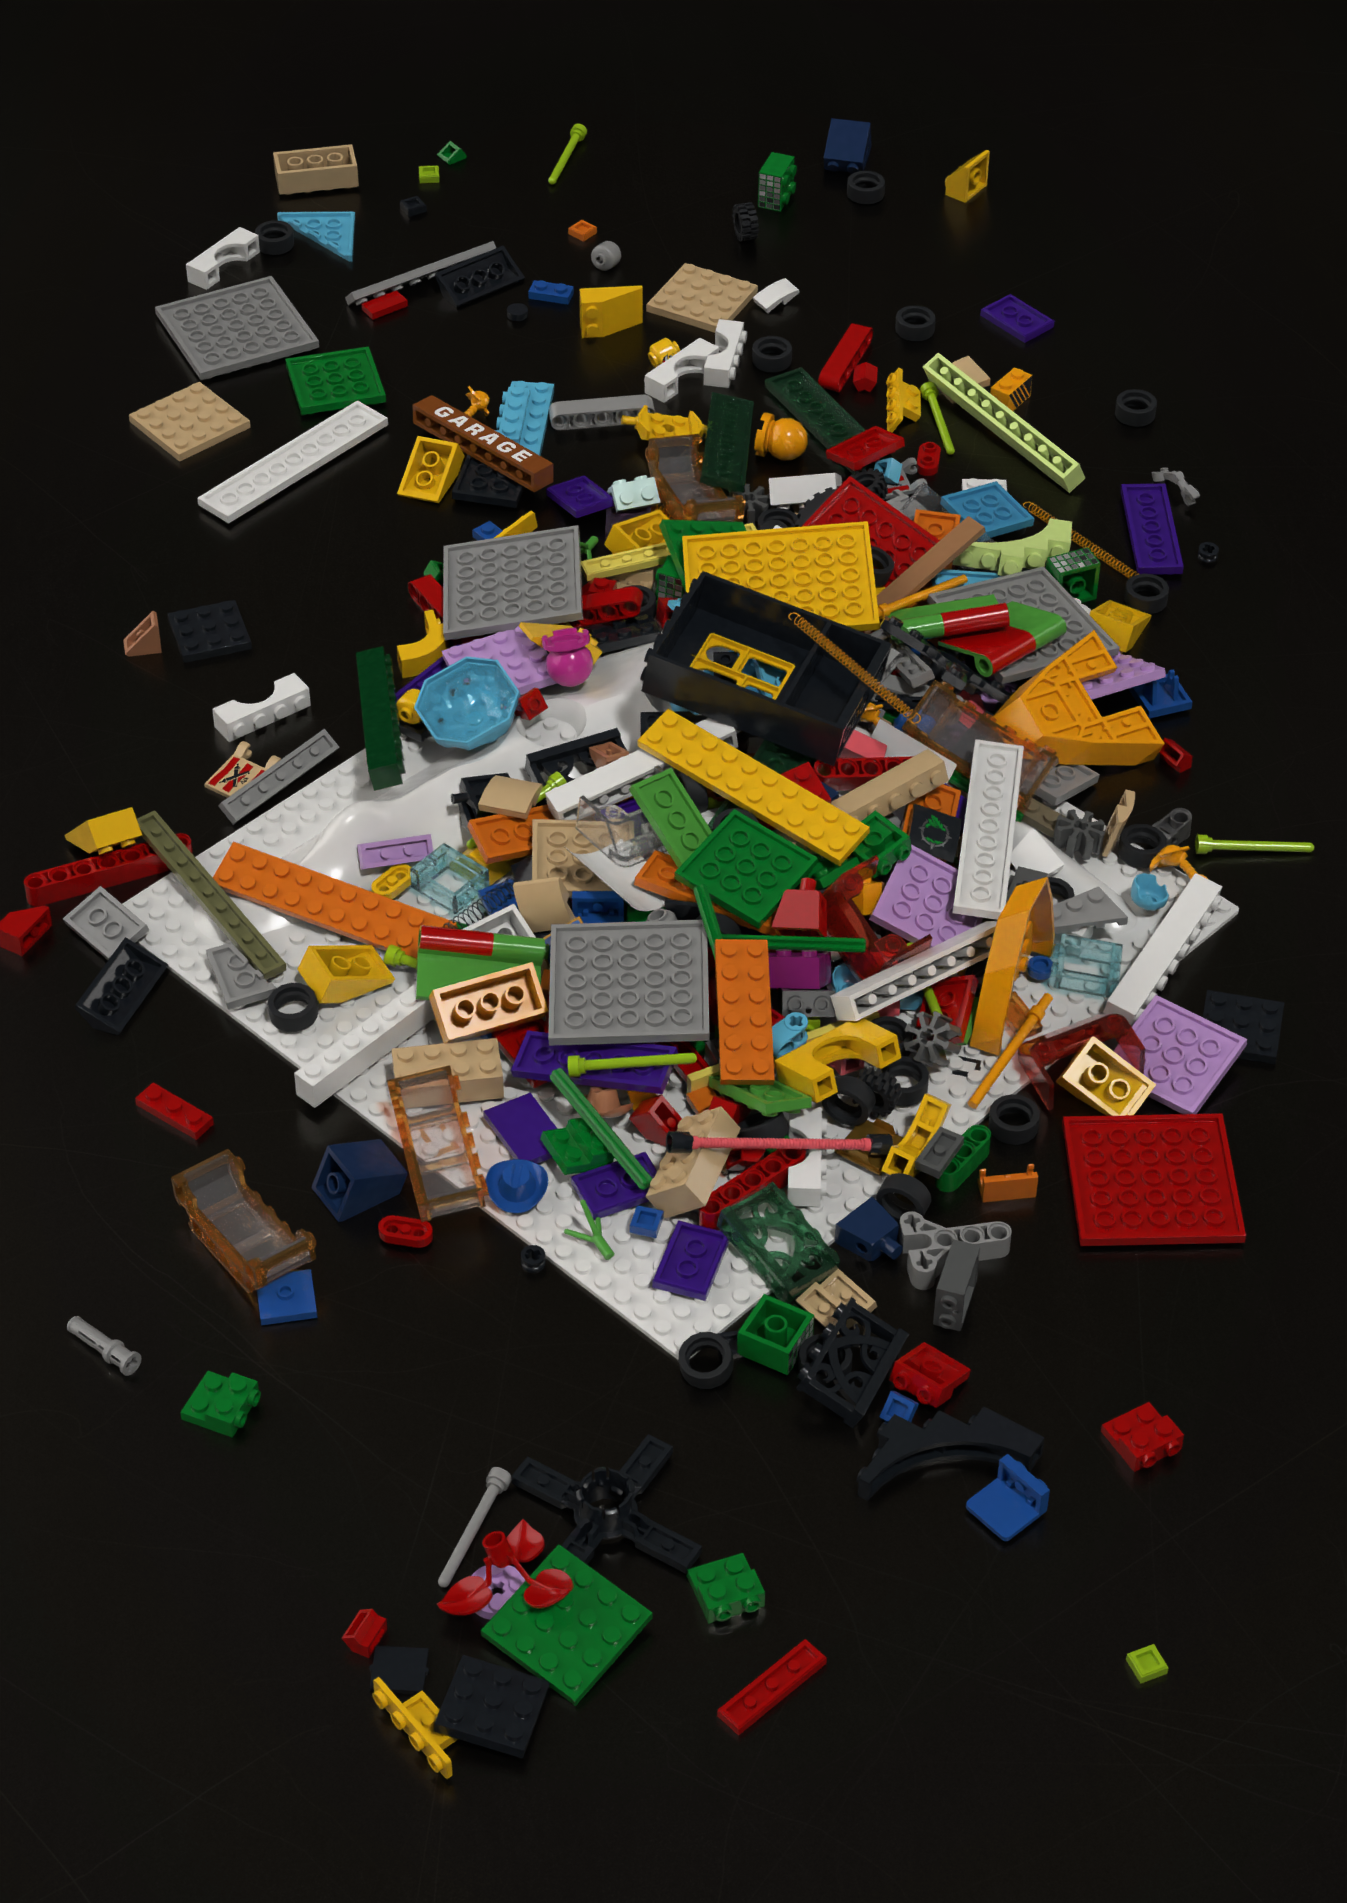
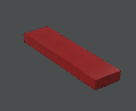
M804 1639L717 1710V1717L739 1736L826 1664L827 1657Z

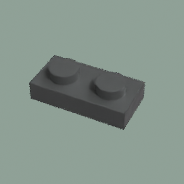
M940 1126L916 1159L915 1169L939 1179L963 1146L964 1136Z

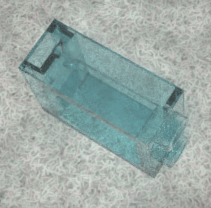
M445 843L410 869L411 888L454 914L469 906L478 897V890L489 887V869ZM447 869H450L468 880V882L456 892H453L434 879Z
M1062 934L1060 944L1055 943L1052 958L1057 959L1056 962H1052L1050 977H1055L1053 988L1109 998L1119 984L1123 944ZM1065 957L1108 964L1107 976L1064 969Z

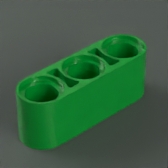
M973 1125L962 1135L964 1136L963 1146L939 1179L935 1177V1185L940 1191H955L988 1157L991 1140L989 1128L984 1125Z

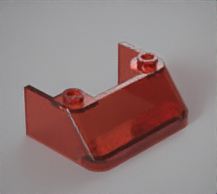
M877 855L840 875L822 893L827 900V937L866 939L865 952H838L858 982L929 949L933 939L929 934L909 946L896 934H889L878 939L852 900V898L861 893L863 881L876 874L879 861Z
M1097 1014L1021 1044L1018 1048V1061L1048 1110H1052L1054 1107V1083L1044 1067L1052 1064L1057 1059L1078 1052L1086 1040L1092 1036L1101 1042L1115 1038L1133 1067L1144 1074L1145 1047L1124 1016L1120 1014Z

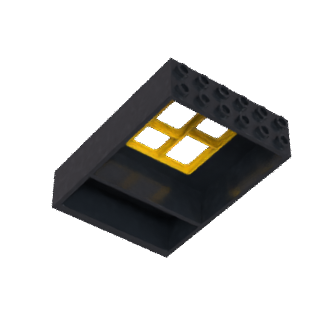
M702 571L698 579L694 578L692 580L689 593L685 592L683 594L680 607H675L671 621H666L662 635H657L653 649H648L644 658L647 666L643 669L640 680L643 681L641 691L835 766L875 692L864 683L865 677L861 681L858 676H855V673H852L845 665H842V659H840V663L839 660L832 656L833 650L829 654L826 649H823V646L821 647L807 633H804V630L802 631L801 628H798L794 624V620L796 624H798L802 617L804 618L803 621L807 620L810 626L813 625V629H817L816 632L820 631L819 634L823 633L822 637L826 636L829 642L832 641V645H836L835 648L839 647L838 651L842 649L841 654L845 652L848 658H852L851 661L855 660V663H858L861 669L864 668V672H868L867 675L871 674L870 678L874 676L873 681L877 679V683H881L892 643ZM712 647H724L739 653V657L733 667L729 668L709 660L706 651ZM749 659H755L784 670L787 674L780 686H775L744 674L741 671ZM700 670L713 671L720 675L735 680L737 683L733 684L731 682L720 679L718 677L702 672ZM751 686L756 689L771 694L773 698H769L762 694L746 689V687Z

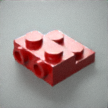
M923 1342L895 1361L889 1380L893 1382L897 1389L917 1396V1399L922 1404L937 1408L951 1398L955 1387L968 1379L971 1369Z
M1150 1402L1102 1424L1101 1427L1102 1434L1134 1472L1144 1467L1149 1468L1158 1460L1166 1456H1173L1182 1449L1184 1439L1182 1431L1168 1415L1162 1417Z

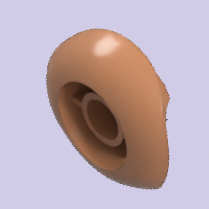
M591 1086L588 1095L584 1094L603 1118H615L625 1115L634 1104H620L617 1089Z

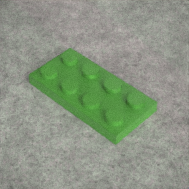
M672 768L635 783L629 788L630 793L678 868L712 833Z
M720 1075L709 1076V1087L719 1091L720 1095L733 1098V1101L747 1105L749 1109L760 1111L763 1116L774 1117L778 1115V1112L799 1113L801 1109L811 1108L812 1097L777 1080L774 1081V1085H720Z

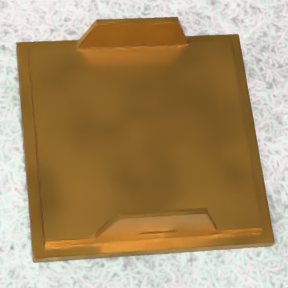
M878 1118L874 1122L866 1120L865 1123L855 1126L845 1138L857 1140L867 1138L868 1134H890L893 1139V1145L899 1144L903 1137L895 1134L892 1125ZM860 1149L834 1150V1153L879 1176L883 1173L881 1170L887 1156L869 1155L867 1151H861Z

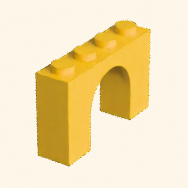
M862 1018L858 1021H848L779 1057L774 1062L779 1082L812 1097V1101L818 1103L838 1092L834 1070L827 1066V1064L840 1059L855 1058L882 1069L901 1059V1053L896 1034Z

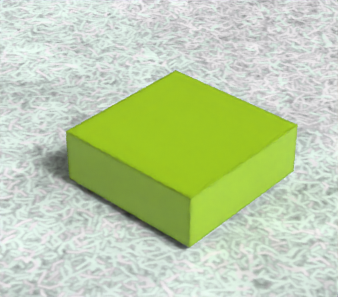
M420 166V183H439V166Z
M1154 1644L1130 1652L1126 1656V1661L1140 1684L1168 1673V1666Z

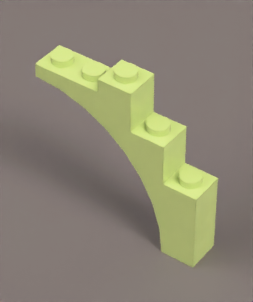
M1050 518L1048 525L1041 532L1024 539L993 543L974 542L953 560V565L998 571L1000 576L1022 572V568L1035 569L1045 567L1048 557L1070 551L1072 522Z

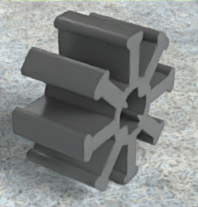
M742 484V492L733 487L729 490V496L726 497V518H732V522H743L745 520L747 524L753 523L755 526V521L758 522V517L761 513L771 509L770 494L764 495L765 488L762 486H758L753 492H750V484Z
M1068 810L1066 818L1062 817V815H1059L1053 835L1055 839L1054 845L1059 849L1066 848L1065 854L1073 858L1075 851H1079L1082 855V860H1089L1092 852H1095L1097 855L1101 852L1105 831H1103L1105 823L1102 819L1092 822V812L1085 811L1083 819H1079L1076 810Z
M923 1011L916 1014L922 1028L910 1023L906 1025L905 1032L917 1036V1038L910 1042H904L905 1050L916 1054L913 1057L914 1060L930 1067L933 1066L932 1062L940 1066L948 1065L950 1062L947 1060L944 1050L956 1055L959 1054L961 1046L950 1042L949 1039L962 1036L961 1028L950 1024L953 1021L952 1018L936 1011L933 1012L934 1016Z

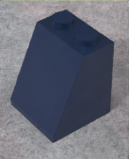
M831 118L823 158L824 169L833 172H849L851 174L864 171L871 150V124L869 122Z
M381 1139L334 1144L327 1146L311 1188L336 1220L341 1222L399 1195L408 1172Z

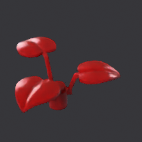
M522 1519L507 1538L501 1531L491 1532L484 1537L482 1544L488 1555L483 1560L486 1565L485 1581L480 1576L463 1578L451 1587L445 1597L437 1603V1606L442 1611L452 1615H469L484 1608L493 1597L492 1591L488 1588L492 1583L491 1565L504 1568L513 1564L526 1582L530 1584L524 1592V1599L533 1608H544L557 1603L567 1596L569 1591H572L574 1584L570 1576L559 1569H545L538 1574L535 1580L527 1574L519 1562H529L535 1559L543 1551L545 1541L538 1531Z

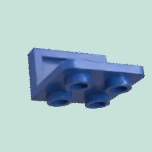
M572 891V912L575 917L580 916L583 923L624 922V900L614 891Z
M1007 1454L999 1460L997 1478L971 1497L966 1503V1509L1001 1540L1009 1541L1047 1511L1050 1489L1041 1479H1037L1028 1472L1021 1462L1014 1460Z

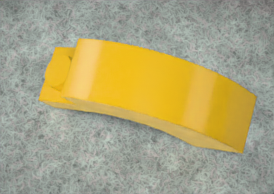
M433 610L424 611L426 637L415 643L397 646L398 666L402 678L418 676L442 657L443 650L449 649V640H445L443 634V623H441L440 618L436 619Z
M928 1093L924 1094L911 1127L899 1144L891 1146L881 1171L889 1175L902 1173L915 1177L920 1172L915 1169L916 1159L939 1127L943 1126L952 1104Z

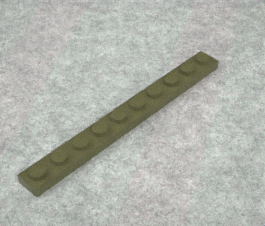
M154 810L137 818L144 840L233 945L248 959L250 965L255 970H259L264 975L265 980L286 971L284 960Z

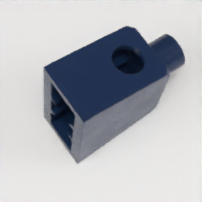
M873 1197L836 1223L835 1243L867 1261H874L883 1253L894 1260L903 1250V1246L897 1242L899 1233L897 1221Z

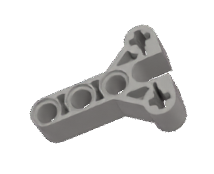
M913 1211L906 1212L900 1217L899 1243L903 1246L902 1254L908 1253L907 1271L912 1285L920 1290H927L934 1286L936 1278L943 1271L953 1239L980 1245L979 1261L1002 1258L1008 1255L1010 1251L1012 1231L1010 1226L1004 1222L996 1221L945 1228L925 1220L921 1214Z

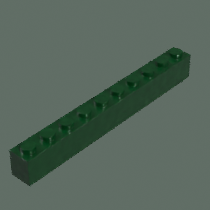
M383 646L357 652L356 659L367 767L373 789L376 791L403 784L402 774L406 773L403 762V746L400 738V721L396 706L397 697L392 669L393 663L391 655L385 654Z

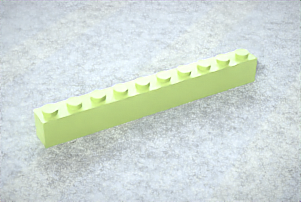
M937 353L923 366L930 382H934L938 389L1067 492L1070 493L1085 479L1078 462L940 353Z

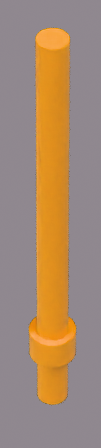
M963 574L892 603L878 605L879 619H883L885 615L888 617L894 611L927 599L928 594L965 584L968 581L967 576Z
M1044 993L1037 1005H1033L1028 1011L1027 1019L968 1101V1105L971 1108L976 1109L1035 1024H1039L1044 1018L1045 1010L1053 1000L1052 995Z

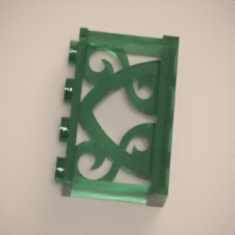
M774 1182L769 1183L767 1187L730 1207L729 1205L720 1212L717 1227L776 1297L785 1303L792 1302L796 1296L805 1292L812 1284L825 1280L839 1267L840 1259L837 1252L824 1242L819 1231L812 1228L801 1210L794 1207L788 1200L786 1193L781 1188H778ZM768 1203L776 1213L769 1212L767 1207L764 1217H761L758 1212V1206ZM749 1211L752 1212L753 1217L745 1219L740 1218V1216L744 1215L745 1213ZM758 1229L760 1230L762 1235V1238L757 1239V1237L753 1234L756 1233L758 1235ZM767 1229L781 1231L793 1236V1257L780 1251L768 1252L764 1247L768 1239ZM809 1256H813L821 1267L817 1270H812L800 1263L802 1262L809 1266L814 1265L815 1262L809 1258ZM775 1259L783 1260L782 1266ZM797 1271L805 1275L804 1278L797 1282L792 1280Z

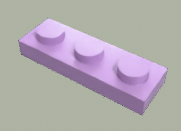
M431 834L357 845L361 870L434 859Z

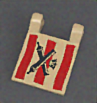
M242 741L235 753L204 785L206 788L228 798L280 761L281 758L273 755L268 760L265 768L246 760L252 755V751L248 749L251 745Z

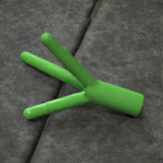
M591 536L586 543L580 542V547H582L581 554H587V560L592 559L591 550L598 543L596 536Z
M582 1199L580 1203L593 1236L565 1229L564 1233L594 1243L605 1260H609L615 1253L602 1236L601 1219L596 1217L594 1222L586 1201Z

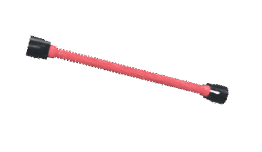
M669 1131L666 1135V1150L668 1153H692V1149L697 1150L699 1147L731 1149H860L861 1151H867L869 1155L888 1156L890 1148L893 1146V1139L890 1134H868L867 1138L857 1140L699 1138L698 1136H692L690 1132Z

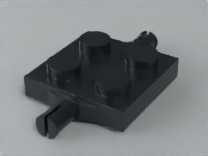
M508 773L461 778L460 787L463 793L451 794L452 804L468 803L476 818L497 815L496 813L480 811L478 803L486 786L495 775L508 778L510 776Z

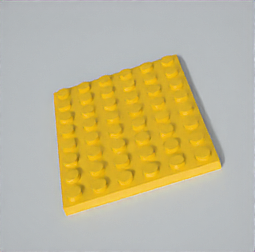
M868 521L682 536L687 593H689L692 580L694 578L698 579L702 571L855 630H880Z

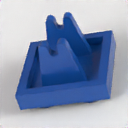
M1174 669L1169 670L1164 678L1129 688L1130 693L1139 706H1142L1149 719L1192 708V700L1179 683L1178 675L1175 676Z

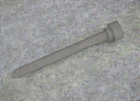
M493 1467L486 1478L487 1490L438 1579L440 1587L445 1588L450 1584L497 1494L506 1491L511 1483V1475L506 1470L500 1467Z

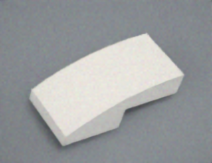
M785 278L761 290L753 297V300L766 313H769L778 304L782 303L785 305L799 293V289Z

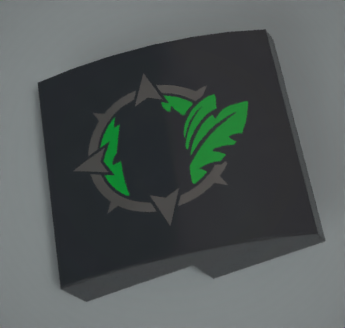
M914 804L907 827L909 829L908 835L910 836L911 845L951 865L954 863L958 846L961 819Z

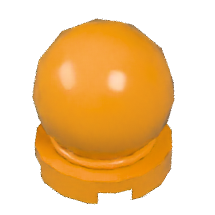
M763 413L760 420L764 421L762 430L757 429L754 450H757L755 455L765 457L767 452H769L780 461H791L799 458L805 452L808 444L807 431L803 425L792 418H781L775 421L774 414Z

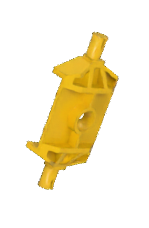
M644 405L638 416L622 415L621 425H633L642 440L696 446L700 437H703V434L717 435V426L702 424V421L693 411L689 412L688 418L679 415L670 416L660 413H648V406Z

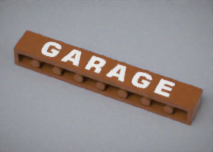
M433 395L413 404V423L443 441L458 443L464 453L529 490L536 492L553 483V463Z

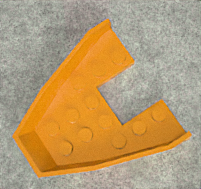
M1095 630L1021 685L991 718L1005 744L1024 746L1023 759L1063 765L1135 766L1154 760L1165 744L1142 706L1105 717L1100 715L1083 687L1082 682L1114 673L1117 666Z
M1048 877L1016 886L997 920L984 973L970 1047L1000 1055L1002 1036L1014 981L1017 980L1020 972L1024 973L1029 962L1028 957L1032 951L1049 957L1053 954L1055 940L1053 897Z

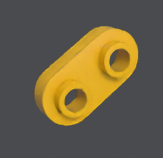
M406 864L392 866L373 881L371 885L372 892L394 899L413 883V869Z

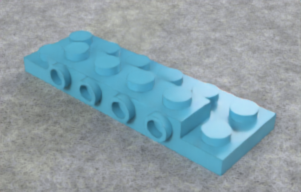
M512 381L511 386L508 387V392L503 391L502 404H500L499 409L500 417H497V430L495 431L541 456L549 418L548 409L552 404L554 384Z

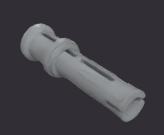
M74 1316L68 1322L67 1330L99 1351L104 1361L108 1364H115L120 1368L122 1374L129 1376L138 1369L142 1359L141 1355L136 1351L131 1352L125 1348L122 1341L111 1340L79 1316Z

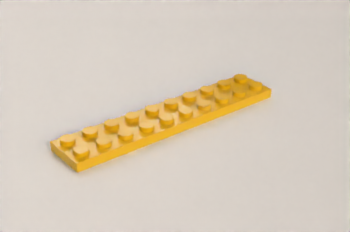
M667 709L637 740L638 747L740 808L749 811L757 818L838 866L849 857L870 833V827L670 709Z

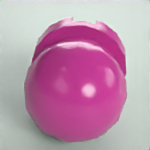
M565 628L553 631L552 637L548 638L547 635H544L541 638L544 650L550 651L546 657L548 674L561 686L575 687L582 684L593 670L591 652L585 647L590 642L587 629L582 630V633L577 632V628Z

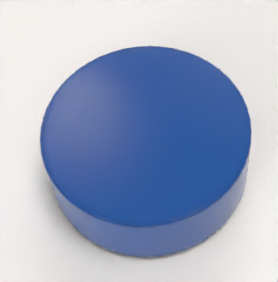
M1034 956L1028 962L1027 972L1034 979L1045 980L1052 976L1054 964L1046 956Z

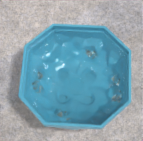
M466 656L424 680L414 709L436 743L446 748L457 747L469 751L484 744L495 742L497 738L508 731L513 722L514 713L519 704L518 698H520L521 694L498 660Z

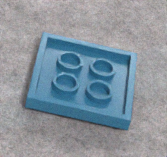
M997 481L941 497L940 504L949 513L961 515L960 523L969 516L985 527L986 532L977 541L1030 527L1034 523L1035 518Z

